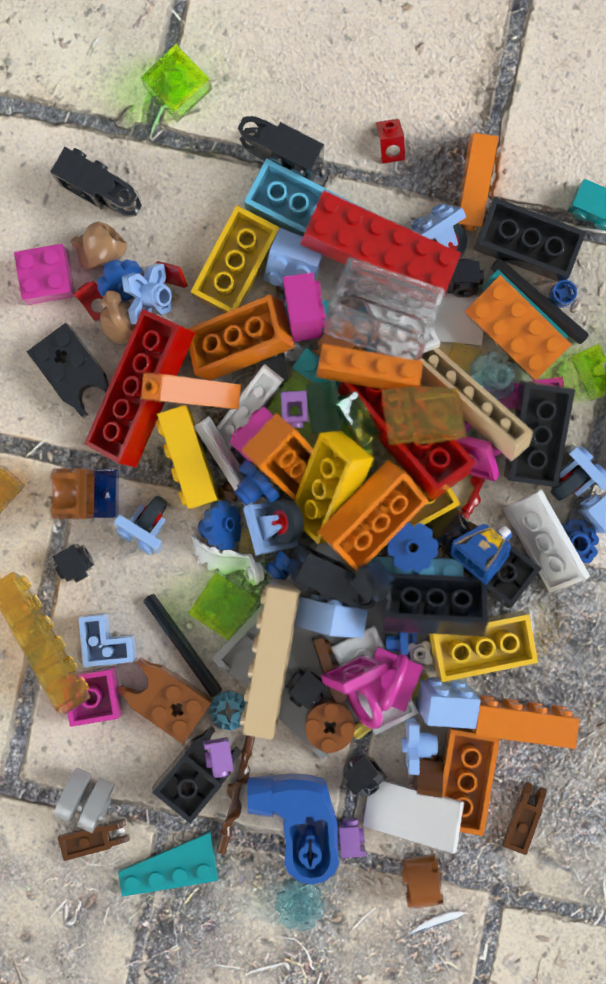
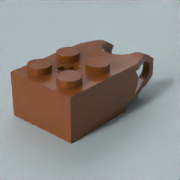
M53 468L51 472L53 500L50 506L52 518L94 519L95 471L79 468Z
M140 657L136 664L147 675V688L135 690L121 685L117 692L126 699L134 711L184 744L212 703L213 698L164 665L151 663ZM173 703H174L175 705H177V703L182 704L183 706H182L181 710H182L183 712H181V711H179V712L175 711V710H174L175 707L173 706Z

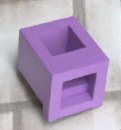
M306 391L281 392L282 418L293 428H303V423H308ZM294 406L300 410L299 414L295 416L290 413V409Z
M228 737L203 741L205 750H210V752L205 753L207 768L212 767L215 778L227 776L228 772L233 771Z
M350 817L343 819V822H338L341 858L366 856L365 845H360L365 843L364 829L359 828L358 818Z

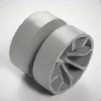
M76 767L60 796L53 816L69 823L76 812L79 811L81 813L78 818L77 827L93 833L98 822H102L112 801L110 796L115 784L99 778L93 788L90 789L88 787L91 781V773Z

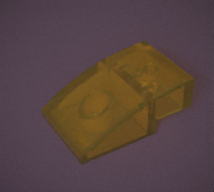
M421 386L382 390L389 445L415 441L416 445L466 437L458 389Z

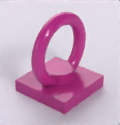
M466 420L461 424L457 433L448 431L476 462L470 475L495 482L500 475L495 456L502 452L495 446H492L491 442L466 436L467 432L473 427Z
M377 646L373 659L386 663L389 673L369 682L374 690L383 712L387 711L390 707L405 712L423 665L409 660L405 654L397 655Z
M361 655L321 675L325 685L347 694L353 711L366 727L377 729L381 726V706L369 682L389 673L386 663ZM361 690L364 693L371 708L372 718L362 707L356 691Z

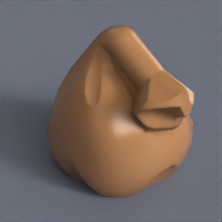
M100 221L90 224L85 230L84 235L76 236L70 241L77 250L80 266L86 270L101 268L105 263L117 259L120 260L127 249L126 241L116 230Z
M107 291L102 299V304L105 307L100 312V324L109 341L117 345H125L128 343L135 324L130 323L128 313L131 303L121 301L119 293Z

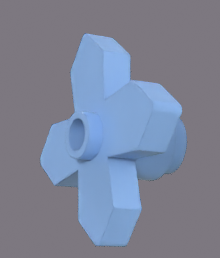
M155 263L146 267L143 277L139 273H130L122 277L124 292L135 297L128 310L131 324L136 325L142 309L149 312L153 311L155 314L160 315L172 310L171 290L163 284L166 279L164 264Z
M415 716L405 720V737H402L401 741L402 753H405V766L408 768L409 775H419V758H431V755H437L438 752L437 735H431L430 732H419V723L416 722Z

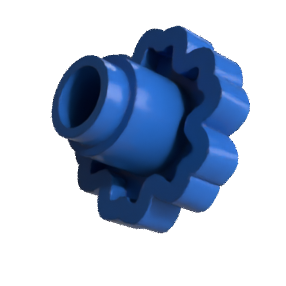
M117 259L103 265L104 276L97 280V289L103 297L107 291H115L120 294L121 301L122 299L130 300L133 296L124 292L122 277L130 273L142 275L144 270L137 261L129 259L124 261Z
M244 461L238 467L245 478L236 485L237 489L234 493L246 506L250 503L254 504L261 496L269 503H273L279 498L277 491L270 483V478L262 470L258 471L249 461Z
M227 500L212 502L210 509L205 510L204 517L198 524L199 534L203 538L208 539L211 546L216 545V548L220 551L234 549L235 542L241 540L243 531L242 526L239 524L241 516L237 508L230 506Z
M568 519L566 524L561 523L571 543L573 544V541H576L574 548L581 561L586 564L591 563L598 554V550L595 547L599 543L596 530L592 527H587L584 520Z
M407 523L387 543V553L394 556L393 565L404 572L409 571L411 568L415 572H421L431 566L430 558H435L438 555V541L431 538L432 530L422 523H417L414 527L411 523ZM410 543L417 544L415 552L409 551L408 546Z

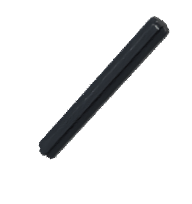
M498 258L493 263L491 270L494 273L497 270L501 271L575 342L582 344L588 338L589 333L502 259Z
M155 594L146 597L143 600L144 604L211 697L218 695L222 691L221 686Z

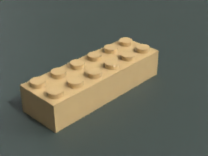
M273 578L270 584H266L265 589L262 591L260 604L265 605L257 619L256 628L260 629V632H258L257 638L254 639L252 653H256V656H254L253 662L250 663L248 677H252V680L250 679L249 686L246 687L244 701L248 703L245 705V710L242 711L240 725L244 726V735L273 740L276 732L301 588L295 584L296 582Z

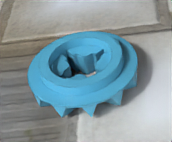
M225 691L215 696L209 710L213 724L220 729L230 731L241 727L240 720L242 711L245 710L246 701H244L240 694L233 691ZM227 701L231 709L238 710L232 713L231 721L227 718V714L219 713L225 710Z

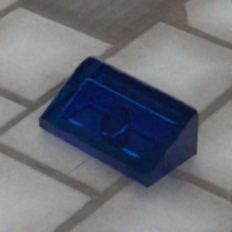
M94 469V518H117L119 516V470Z

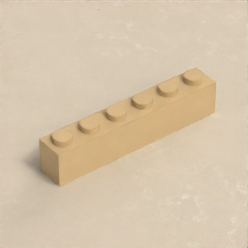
M435 348L409 358L423 361L421 380L510 461L529 447L533 431L440 349Z

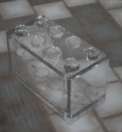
M348 257L329 305L324 333L337 339L347 340L359 347L370 348L380 354L420 361L445 290ZM346 295L424 322V326H426L425 332L421 333L341 305L342 297Z

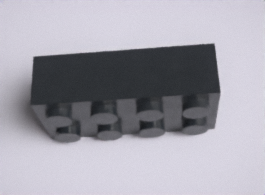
M494 197L487 210L473 250L496 259L500 258L504 262L559 282L570 277L586 231Z
M520 380L514 415L531 429L533 434L529 447L512 461L506 458L504 477L509 481L558 487L575 389L568 386Z
M391 573L395 580L391 583L393 589L384 596L383 631L484 637L488 625L487 584L482 583L477 577Z

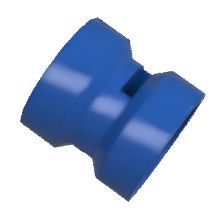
M561 280L550 289L548 299L558 308H564L575 300L577 287L569 280Z
M279 551L275 555L276 559L273 562H269L264 569L275 579L286 580V575L289 573L287 567L291 559L283 551Z

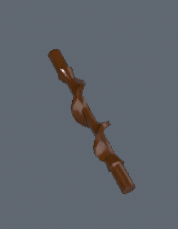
M246 735L243 749L241 750V763L237 779L234 783L227 786V794L231 799L227 817L220 830L221 835L216 850L220 854H226L229 838L232 836V823L241 814L242 804L239 800L241 786L248 782L251 769L248 761L253 754L252 749L255 736Z

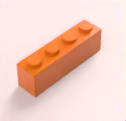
M322 344L317 378L415 395L420 386L423 361Z

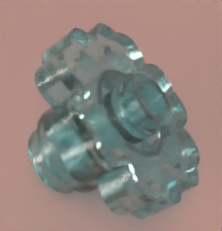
M489 352L486 356H477L470 364L472 373L469 376L496 400L507 398L515 389L512 381L517 378V372L514 363L507 362L505 354Z
M296 879L285 884V891H279L277 894L275 909L280 912L279 921L288 929H293L297 926L302 932L314 928L316 920L323 918L325 901L320 898L321 889L315 886V884H303Z

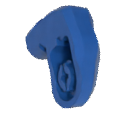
M295 773L249 777L247 787L248 814L273 817V814L283 819V831L286 840L284 864L288 874L299 882L306 884L323 883L334 876L339 866L337 847L338 826L327 782L317 776Z

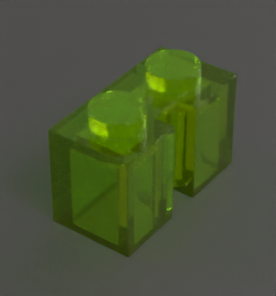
M600 344L570 357L590 401L606 395V371L602 365L606 362V357Z

